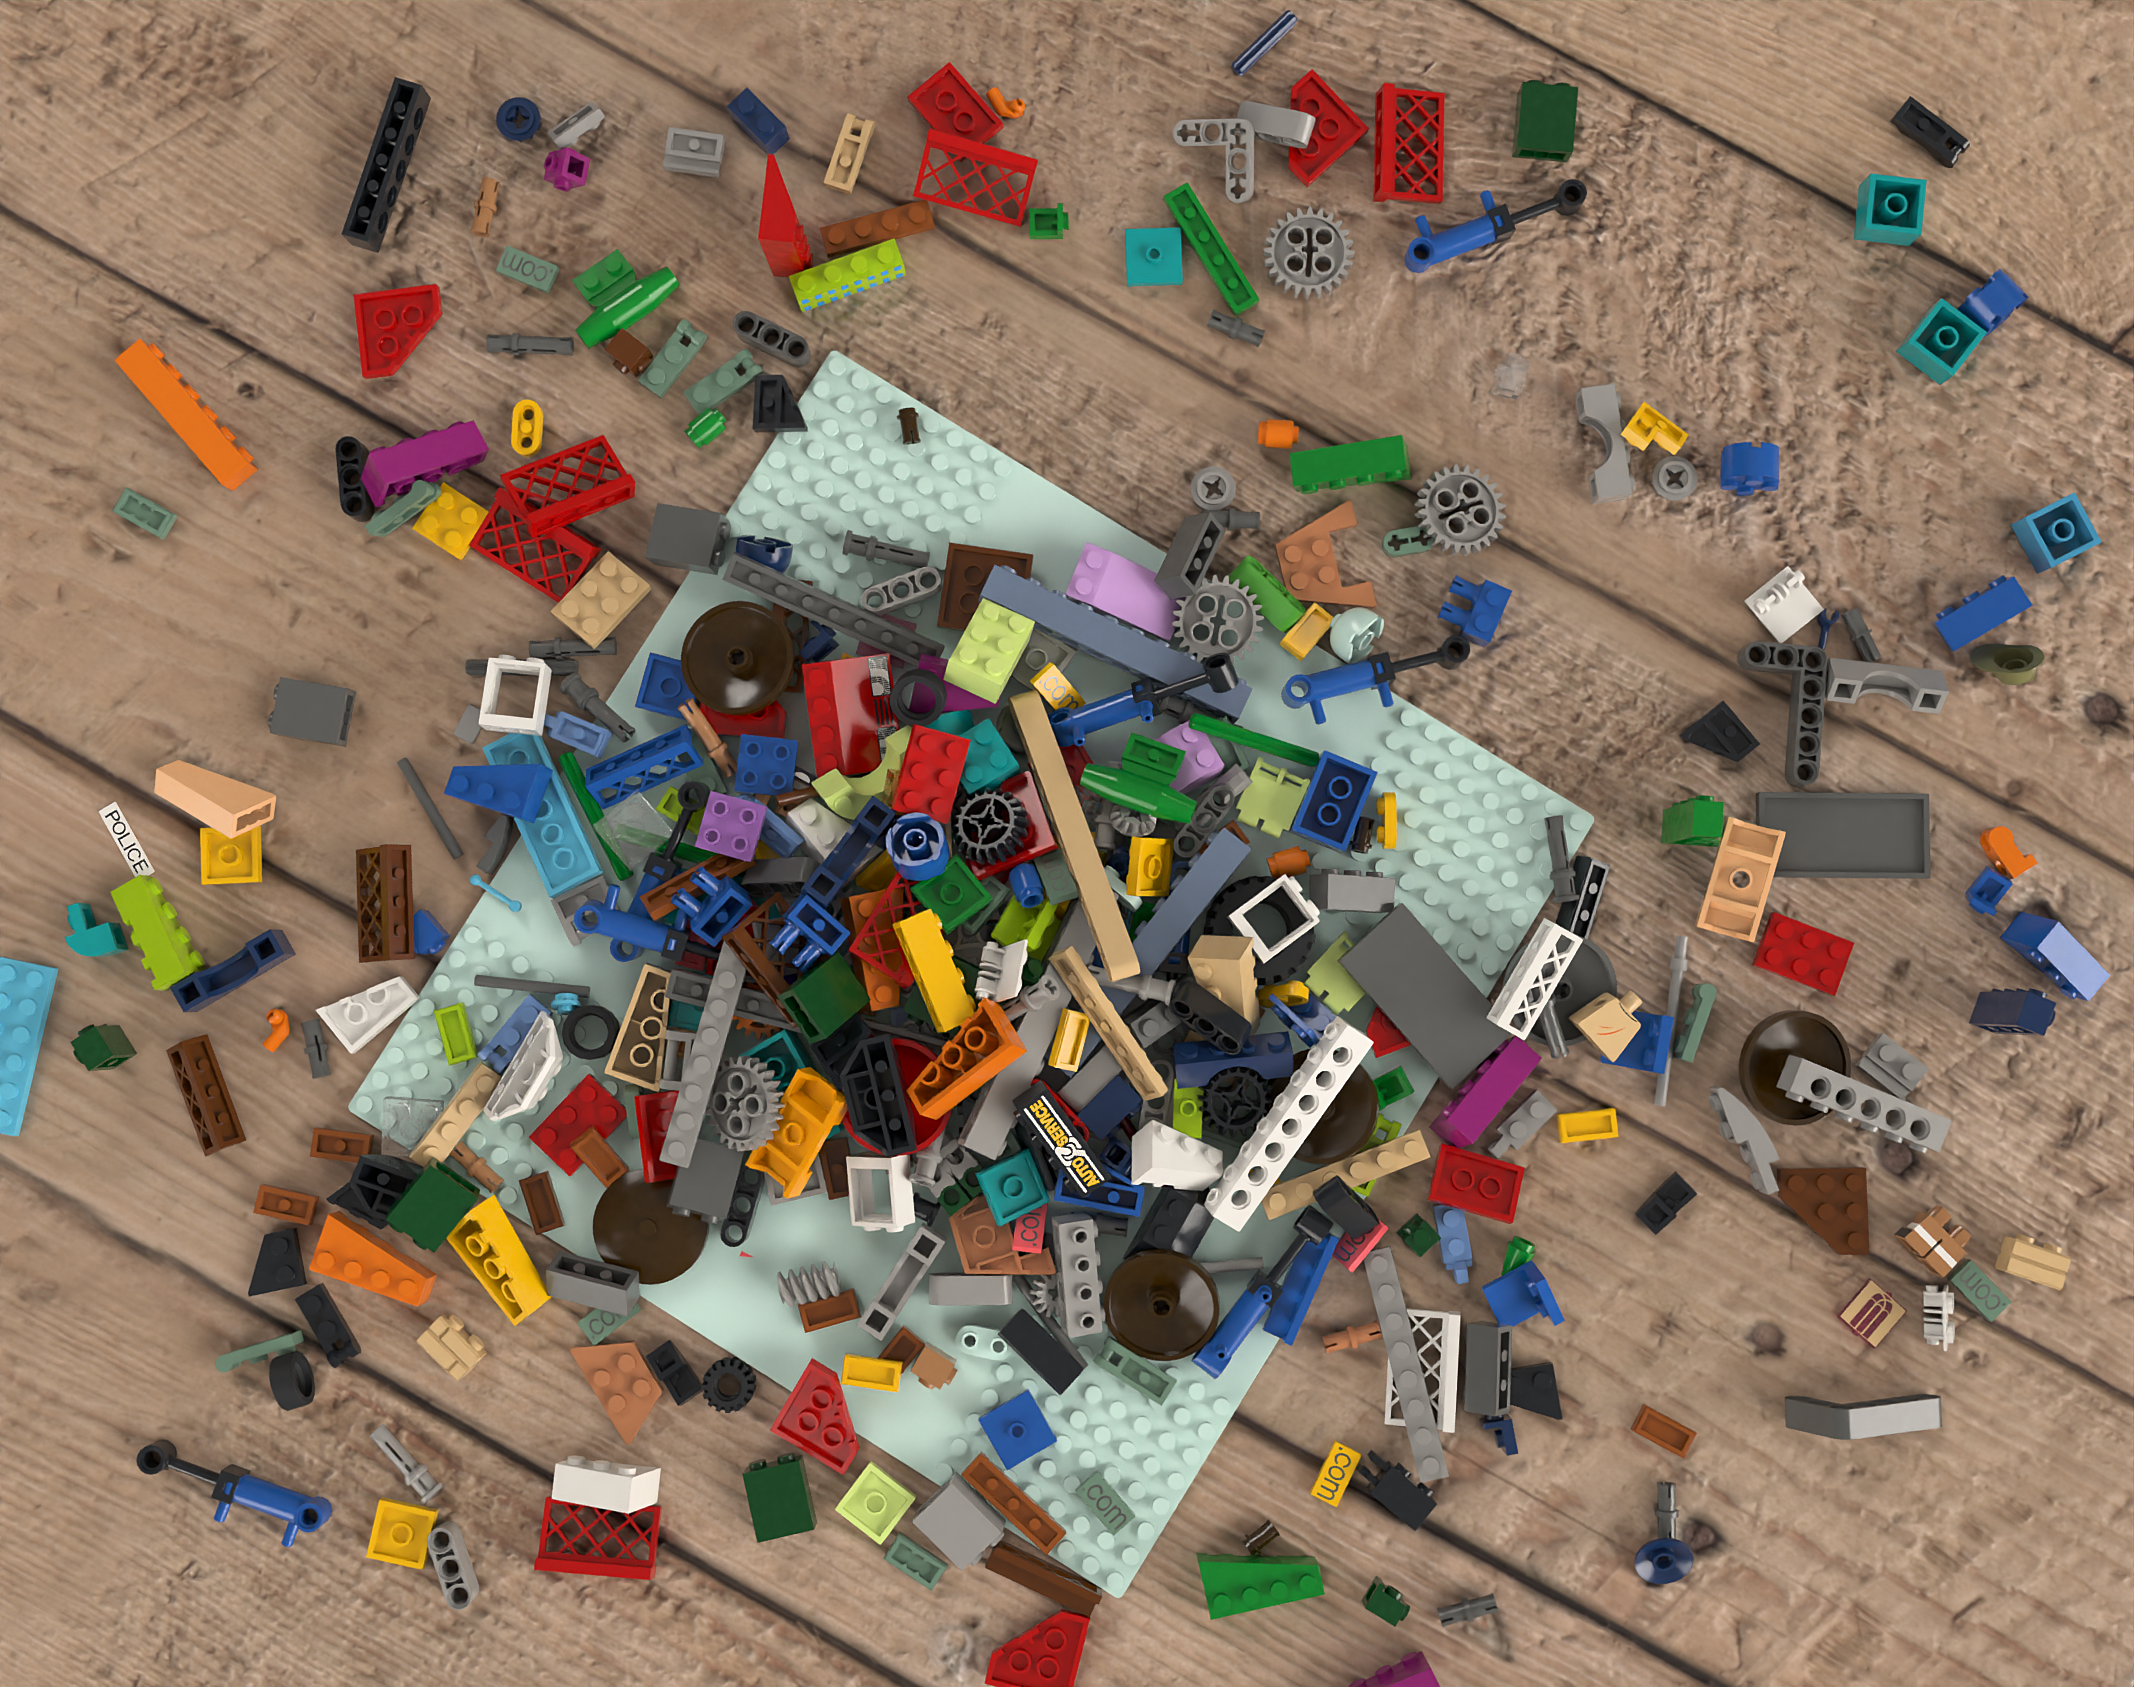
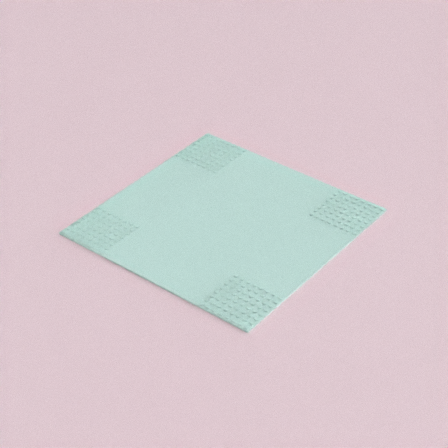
M831 351L797 403L807 424L808 432H779L725 517L730 521L731 533L728 540H725L723 549L725 559L723 565L719 567L718 575L695 571L689 572L607 700L606 704L630 726L635 728L634 735L631 737L626 733L630 740L623 743L596 718L593 722L594 725L612 732V736L601 759L579 749H576L573 754L586 777L587 768L688 724V721L636 708V700L650 652L681 660L682 646L688 631L706 611L720 604L732 601L752 602L773 611V602L722 580L734 552H736L737 536L755 535V539L771 537L791 543V546H793L792 558L784 574L797 580L813 581V587L862 609L864 607L861 598L866 589L920 568L878 558L868 561L863 556L850 553L847 556L843 555V545L848 530H851L853 534L869 538L871 535L876 536L880 542L930 552L928 567H933L940 575L942 586L939 593L931 598L880 617L945 645L940 658L948 660L965 632L937 627L949 542L1033 554L1030 578L1039 581L1043 588L1051 592L1057 590L1064 594L1067 591L1086 542L1113 552L1155 573H1158L1167 554L838 351ZM913 407L919 413L917 425L921 442L917 444L910 442L909 445H903L900 420H897L898 410ZM926 576L921 580V585L925 588H930L936 583V579L932 576ZM899 586L896 588L894 595L898 598H904L908 595L909 588ZM873 596L869 599L868 606L877 608L882 604L883 599L880 596ZM1204 596L1199 600V608L1203 612H1210L1215 606L1214 599L1210 596ZM1224 596L1219 598L1216 617L1210 618V622L1214 623L1211 638L1212 646L1216 645L1220 624L1225 625L1226 622L1221 617L1225 601ZM1233 601L1228 604L1227 614L1230 617L1234 618L1241 615L1242 605L1239 602ZM1259 610L1255 611L1256 615L1264 616ZM796 612L787 619V627L792 633L797 631L803 624V618ZM1264 616L1263 620L1256 621V625L1262 627L1263 631H1255L1254 633L1260 641H1250L1249 643L1253 651L1242 650L1243 660L1237 655L1233 656V666L1237 676L1248 683L1247 686L1253 688L1240 718L1234 724L1242 726L1244 729L1318 752L1319 756L1326 750L1377 771V776L1360 815L1361 817L1375 820L1370 840L1372 849L1368 850V854L1356 853L1351 851L1352 846L1348 844L1346 851L1341 854L1292 834L1289 831L1282 830L1279 838L1260 831L1264 822L1260 819L1255 828L1237 820L1240 811L1235 808L1242 795L1241 792L1235 797L1232 807L1215 829H1221L1234 819L1250 841L1247 846L1252 851L1216 896L1238 880L1250 876H1271L1266 858L1272 857V853L1298 845L1301 851L1306 849L1311 866L1306 867L1307 873L1294 876L1303 889L1301 893L1306 902L1309 900L1310 875L1321 874V869H1339V875H1344V870L1361 871V876H1366V872H1383L1384 878H1395L1394 907L1399 903H1403L1487 998L1554 888L1553 880L1549 877L1550 872L1553 870L1544 818L1563 815L1570 862L1594 823V817L1391 692L1394 704L1386 708L1382 705L1378 689L1371 690V688L1321 700L1326 722L1317 725L1310 703L1305 704V706L1299 709L1290 708L1282 700V689L1294 675H1309L1347 664L1316 645L1302 661H1299L1279 645L1288 632L1280 631ZM812 619L809 622L808 640L820 634L811 623ZM1119 622L1120 625H1122V626H1124V627H1126V628H1128V629L1131 627V626H1128V625H1126V624H1123V623ZM1204 624L1196 625L1193 630L1194 637L1198 640L1206 639L1209 635V628ZM1180 627L1175 628L1170 642L1144 632L1145 637L1153 641L1156 639L1162 640L1171 646L1170 649L1178 653L1188 652L1190 648L1188 645L1182 648L1179 647L1184 638L1175 637L1174 634L1180 631ZM833 629L837 633L833 638L839 646L822 661L840 659L843 652L853 657L886 654V652ZM1228 629L1222 633L1221 641L1223 644L1232 645L1236 642L1237 634L1234 630ZM802 633L796 637L800 642ZM793 639L796 657L800 654V646ZM1080 650L1076 652V655L1062 673L1086 702L1084 705L1132 689L1131 683L1141 680ZM1195 652L1192 655L1195 656L1197 660L1198 654ZM890 654L894 685L898 678L906 671L918 669V666ZM1203 657L1199 663L1203 664L1207 658ZM797 661V662L795 663V668H796L797 670H798L799 661ZM793 671L788 686L796 687L797 674ZM1010 676L1001 693L998 707L969 710L974 725L976 726L989 718L996 728L998 715L1005 706H1009L1008 698L1031 690ZM803 682L802 694L783 692L777 701L787 712L784 739L796 740L799 743L796 766L817 777L805 685ZM915 682L908 684L902 692V701L908 709ZM1291 687V691L1295 696H1304V692L1300 687ZM1041 698L1043 706L1047 710L1046 712L1048 714L1053 712L1054 709L1049 703ZM697 700L696 705L699 707V709L701 706V702ZM955 711L941 712L940 715H944ZM1164 713L1153 717V720L1149 723L1143 722L1141 716L1086 734L1083 747L1094 764L1108 767L1109 761L1121 762L1122 754L1131 733L1155 740L1181 724L1178 723V719ZM899 720L900 729L907 726V724ZM718 735L721 741L727 743V750L738 764L741 737ZM1241 745L1250 764V767L1244 770L1249 777L1258 757L1264 759L1263 762L1279 769L1284 767L1287 769L1286 772L1301 779H1305V777L1311 779L1315 767H1309ZM1011 752L1019 764L1021 773L1029 771L1027 755H1018ZM676 756L675 761L680 762L678 756ZM712 758L729 792L725 795L737 798L740 794L734 791L735 771L727 764L733 775L725 778L723 772ZM655 765L650 768L649 772L661 774L666 772L667 767ZM1260 767V770L1265 771L1276 777L1278 776V774ZM562 771L559 776L603 870V873L575 888L603 875L609 885L615 884L620 886L621 889L617 903L622 911L628 912L645 874L643 869L650 853L657 851L617 840L634 872L631 878L620 881L564 771ZM868 772L857 773V774H851V775H844V776H846V777H851V776H855V775H859V774H864V773H868ZM682 774L611 807L602 809L613 833L615 834L617 826L622 824L670 839L676 822L655 809L670 785L679 790L683 784L690 782L687 774ZM631 776L626 778L624 783L637 785L641 783L642 778ZM1285 777L1283 778V780L1292 783L1298 787H1301V784L1296 783ZM1218 778L1185 795L1194 800ZM961 784L958 785L957 792L962 788ZM1037 785V788H1038V791H1039V794H1040V797H1041L1043 806H1044V808H1045L1047 817H1048V819H1049L1050 817H1049V815H1048L1046 806H1045V804H1044V801H1043V798H1042V796H1041L1039 787H1038V785ZM606 787L600 790L605 798L616 794L617 789ZM693 788L689 793V797L699 802V798ZM1091 792L1086 795L1084 801H1079L1089 830L1095 833L1097 824L1094 820L1097 815H1100L1103 797ZM1383 792H1395L1397 839L1395 849H1383L1382 843H1377L1376 840L1377 826H1381V815L1376 813V800L1382 797ZM1214 794L1215 801L1220 803L1219 796ZM772 796L767 807L785 823L786 817L775 812L778 806L775 796ZM821 796L811 798L824 807L826 802ZM1158 818L1179 831L1173 821ZM1212 818L1208 820L1202 827H1207L1211 825L1213 822ZM686 829L681 842L695 846L698 836ZM1354 832L1352 834L1350 841H1353ZM521 835L489 885L510 900L519 901L522 905L521 910L518 912L511 911L508 904L485 891L419 994L420 999L412 1005L349 1103L348 1108L361 1119L413 1151L478 1063L482 1062L494 1070V1066L489 1061L484 1062L479 1057L449 1066L434 1010L464 1002L479 1054L527 996L532 994L554 1012L550 1017L554 1021L563 1054L561 1069L557 1075L552 1076L547 1084L548 1089L544 1098L541 1101H537L534 1108L496 1121L490 1120L482 1110L458 1142L463 1141L479 1158L483 1157L487 1161L486 1165L503 1178L504 1182L498 1185V1189L491 1194L474 1176L470 1178L466 1174L467 1170L453 1157L448 1155L443 1164L479 1188V1194L487 1199L495 1195L503 1209L533 1227L519 1180L549 1171L565 1226L542 1234L577 1256L604 1262L594 1242L593 1217L596 1206L607 1188L585 1163L569 1177L529 1136L588 1074H592L625 1107V1086L633 1083L604 1073L611 1053L602 1058L586 1060L580 1059L569 1052L564 1045L562 1037L563 1024L568 1015L558 1014L557 1010L551 1007L556 994L475 986V976L486 975L589 986V998L578 997L581 1007L595 1005L606 1008L614 1014L621 1028L645 963L648 962L670 971L673 968L706 974L708 958L705 969L701 971L675 965V960L662 957L660 952L645 948L639 958L628 962H620L613 958L610 953V944L613 938L597 933L582 939L581 944L573 946L552 905L551 900L553 898L549 897ZM1125 835L1124 848L1129 851L1132 839ZM1192 837L1186 838L1181 847L1192 849L1195 846L1194 839ZM799 847L793 857H805L807 855ZM1096 848L1102 865L1105 868L1107 850ZM1177 854L1172 861V865L1178 861L1190 862L1191 858L1182 857ZM677 857L673 858V860L683 864L681 868L691 869L698 865L697 863ZM1183 868L1176 869L1174 879L1179 875L1185 877L1188 871ZM902 877L898 881L897 885L903 884ZM856 879L842 887V893H846L852 887V896L870 892L857 886ZM903 894V904H908V902L904 900L906 895ZM1141 896L1140 898L1142 901L1157 904L1162 897L1165 899V896ZM1213 900L1191 927L1189 954L1201 935H1204L1205 918ZM1004 903L997 909L1001 916L1006 909ZM922 904L914 906L915 914L926 910ZM1256 904L1243 914L1244 918L1268 949L1286 937L1285 921L1281 914L1273 907L1265 904ZM829 905L825 911L833 916L834 908ZM909 907L903 908V913L910 915ZM842 908L839 909L836 917L838 922L843 916ZM1319 910L1320 914L1317 917L1320 922L1314 926L1316 938L1315 943L1312 944V952L1309 958L1303 963V967L1298 972L1292 974L1290 978L1272 985H1284L1290 980L1303 983L1309 977L1306 971L1344 931L1349 934L1348 938L1353 943H1356L1388 913ZM1132 911V916H1131V920H1130V924H1129L1130 926H1131V924H1132V920H1133V916H1134V912H1133V911ZM595 913L585 916L589 922L598 920ZM665 915L655 920L670 926L672 925L664 922ZM986 923V925L996 926L997 923ZM1233 926V936L1241 937ZM623 941L622 949L626 954L630 955L633 951V945ZM1343 941L1342 944L1349 950L1350 947ZM843 942L833 954L839 952L844 957L848 953V945ZM1190 963L1188 964V974L1178 973V979L1183 975L1194 976ZM852 964V965H850V967H851L852 973L854 974V969H853V964ZM1157 970L1154 974L1155 979L1166 981L1167 972H1159ZM1257 985L1255 989L1256 997L1257 991L1261 988H1264L1265 985ZM1309 990V993L1334 1016L1340 1017L1366 1035V1027L1376 1007L1367 994L1349 1012L1343 1008L1336 1015L1322 1002L1328 995L1326 991L1317 997ZM899 995V1006L876 1010L875 1017L861 1014V1016L892 1025L890 1009L905 1007L909 998ZM975 997L974 1002L977 1009L981 1000ZM1260 1006L1266 1011L1260 1019V1026L1255 1035L1288 1031L1293 1054L1311 1049L1298 1037V1034L1293 1029L1290 1030L1278 1019V1016L1271 1008ZM590 1015L579 1020L574 1034L580 1046L592 1050L604 1044L607 1039L608 1029L601 1018ZM732 1020L719 1066H721L722 1061H728L730 1057H737L769 1038L765 1032L760 1039H756L755 1032H751L747 1037L745 1036L746 1028L744 1026L738 1030L736 1028L739 1020ZM753 1022L758 1025H764L761 1022ZM1180 1023L1174 1028L1179 1033L1182 1043L1185 1034ZM668 1026V1030H686L697 1033V1031ZM773 1029V1033H774L773 1036L778 1033V1032L775 1031L774 1029ZM796 1032L818 1073L834 1085L810 1048L812 1044L808 1042L803 1033ZM1166 1033L1158 1039V1044L1162 1049H1169L1174 1044V1038L1171 1034ZM683 1041L682 1053L685 1052V1041ZM1152 1044L1145 1049L1142 1048L1150 1063L1156 1059H1164L1174 1069L1173 1055H1160L1154 1050ZM1412 1045L1379 1058H1375L1370 1047L1360 1061V1064L1367 1070L1372 1079L1401 1066L1414 1089L1411 1095L1379 1111L1380 1114H1383L1384 1119L1390 1122L1395 1120L1402 1124L1397 1137L1402 1136L1439 1076ZM501 1046L495 1051L501 1057L507 1053ZM681 1054L677 1055L675 1080L681 1081L684 1055ZM1158 1064L1154 1067L1161 1075L1162 1080L1168 1076L1166 1065ZM1223 1080L1218 1086L1228 1087L1231 1084ZM1248 1080L1250 1085L1245 1095L1250 1097L1251 1100L1256 1101V1087L1252 1081ZM1130 1081L1129 1085L1138 1093V1091ZM643 1087L644 1095L659 1093ZM661 1088L660 1092L672 1091V1090L662 1089V1088ZM1237 1093L1235 1096H1226L1232 1103L1234 1100L1243 1101ZM1213 1095V1108L1223 1111L1224 1101ZM1163 1096L1148 1100V1105L1151 1108L1161 1107L1164 1102ZM957 1106L953 1109L951 1118L946 1126V1130L954 1138L959 1137V1127H964L963 1115H958ZM1242 1109L1237 1112L1236 1117L1242 1118L1250 1110ZM1140 1110L1130 1119L1137 1131ZM705 1114L698 1138L721 1144V1135H713L716 1126H708V1122L712 1119L711 1115ZM626 1118L606 1141L629 1167L627 1173L643 1169L640 1139H631ZM1013 1128L1011 1131L1021 1147L1015 1128ZM1121 1128L1118 1131L1117 1139L1132 1149L1131 1141ZM847 1129L825 1140L829 1141L848 1137L851 1155L873 1152L859 1144L849 1134ZM1378 1129L1375 1137L1384 1140L1387 1132ZM1201 1135V1138H1194L1223 1151V1173L1240 1154L1239 1148ZM1091 1137L1087 1140L1088 1145L1098 1158L1109 1143ZM1273 1142L1268 1144L1265 1150L1269 1149ZM1008 1143L1006 1144L1004 1151L1010 1148ZM1117 1147L1111 1152L1110 1156L1113 1155ZM753 1150L744 1151L740 1169L745 1166ZM971 1151L984 1168L995 1163L993 1159ZM1292 1157L1279 1175V1179L1281 1182H1284L1328 1164H1312ZM914 1162L913 1167L911 1168V1175L914 1174L916 1167ZM747 1169L745 1180L750 1184L758 1182V1173L753 1169ZM872 1169L875 1213L892 1214L889 1174L886 1175L884 1169ZM1059 1170L1055 1171V1174H1056L1057 1179H1058ZM1223 1175L1209 1186L1210 1191L1218 1185ZM955 1176V1179H956V1180L959 1182V1184L964 1188V1190H966V1188L961 1184V1182H960V1181L957 1179V1177ZM766 1181L750 1235L745 1242L737 1247L725 1245L720 1236L723 1221L718 1220V1224L709 1223V1235L706 1246L699 1259L689 1270L665 1283L639 1284L640 1296L791 1392L812 1358L835 1371L840 1381L854 1431L941 1487L956 1472L961 1476L963 1470L982 1451L1066 1530L1064 1537L1048 1555L1116 1598L1122 1597L1279 1340V1337L1262 1329L1271 1310L1269 1307L1234 1352L1224 1371L1216 1379L1191 1361L1195 1353L1172 1361L1146 1359L1177 1379L1176 1384L1161 1406L1093 1362L1097 1353L1101 1354L1106 1346L1104 1342L1107 1337L1111 1336L1116 1339L1105 1320L1101 1322L1102 1332L1069 1338L1088 1363V1366L1063 1394L1059 1395L1014 1350L1004 1360H992L964 1354L956 1345L957 1333L964 1325L976 1324L1002 1330L1013 1315L1021 1309H1024L1054 1338L1014 1282L1012 1304H929V1274L965 1273L948 1219L950 1216L941 1205L931 1228L946 1237L947 1240L885 1337L880 1341L857 1326V1324L923 1223L927 1225V1222L915 1217V1223L905 1225L903 1231L887 1232L884 1227H881L880 1230L864 1231V1226H852L849 1196L829 1200L827 1192L771 1206ZM912 1183L913 1196L915 1192H918L923 1199L935 1204L939 1202L928 1187ZM1141 1183L1144 1185L1145 1191L1140 1217L1055 1201V1189L1053 1191L1046 1190L1050 1202H1048L1044 1232L1053 1234L1051 1217L1069 1215L1071 1212H1085L1089 1215L1103 1213V1216L1128 1218L1127 1237L1101 1233V1236L1094 1238L1095 1248L1098 1249L1100 1254V1266H1097V1276H1100L1103 1286V1293L1099 1294L1100 1304L1103 1305L1106 1286L1112 1273L1124 1261L1122 1258L1162 1187H1153L1152 1183ZM1240 1190L1235 1191L1232 1197L1236 1196ZM983 1191L977 1194L974 1198L983 1194ZM1356 1192L1363 1200L1366 1196ZM745 1197L738 1198L737 1208L742 1212H748L750 1209L749 1200ZM1260 1202L1240 1232L1214 1218L1192 1258L1199 1263L1263 1257L1264 1269L1260 1270L1268 1275L1299 1235L1293 1228V1225L1307 1206L1268 1220L1263 1205ZM1317 1202L1309 1204L1333 1222L1329 1232L1336 1235L1340 1240L1345 1230ZM1016 1219L1009 1222L1013 1232V1236L1015 1232ZM736 1225L730 1226L729 1236L734 1240L741 1239L742 1230ZM741 1251H743L751 1255L752 1257H744L739 1255ZM824 1261H826L830 1269L833 1268L835 1261L841 1285L840 1292L852 1288L855 1289L862 1316L805 1333L798 1308L800 1303L796 1298L793 1307H789L785 1301L783 1304L778 1289L777 1273L781 1271L783 1277L787 1279L789 1269H792L794 1274L799 1276L800 1267L802 1266L807 1274H809L811 1264H815L818 1271H822ZM1289 1267L1277 1281L1279 1285H1282ZM1258 1269L1210 1274L1216 1284L1220 1298V1312L1216 1328L1247 1289V1284ZM1023 1275L1031 1287L1037 1290V1285L1032 1282L1034 1279L1040 1282L1042 1277L1040 1275ZM1057 1284L1054 1289L1050 1288L1048 1291L1052 1295V1300L1058 1295ZM1053 1310L1052 1315L1061 1326L1060 1317H1056L1055 1310ZM903 1325L925 1343L928 1342L955 1358L954 1368L958 1370L950 1385L944 1383L941 1389L936 1387L929 1389L918 1381L920 1377L910 1372L921 1353L920 1351L901 1374L898 1392L841 1384L846 1353L878 1358ZM968 1335L965 1337V1342L968 1345H973L976 1339L974 1336ZM996 1341L993 1347L995 1350L1001 1351L1004 1348V1344L1001 1341ZM1115 1352L1110 1361L1117 1365L1122 1356ZM1029 1389L1054 1432L1057 1442L1011 1469L1006 1470L978 1418ZM1097 1470L1135 1514V1518L1114 1536L1075 1491L1078 1486ZM964 1479L1006 1520L1004 1525L1005 1528H1007L1008 1530L1012 1531L1016 1535L1020 1536L1027 1542L1037 1547L997 1508H995L982 1494H980L966 1479Z

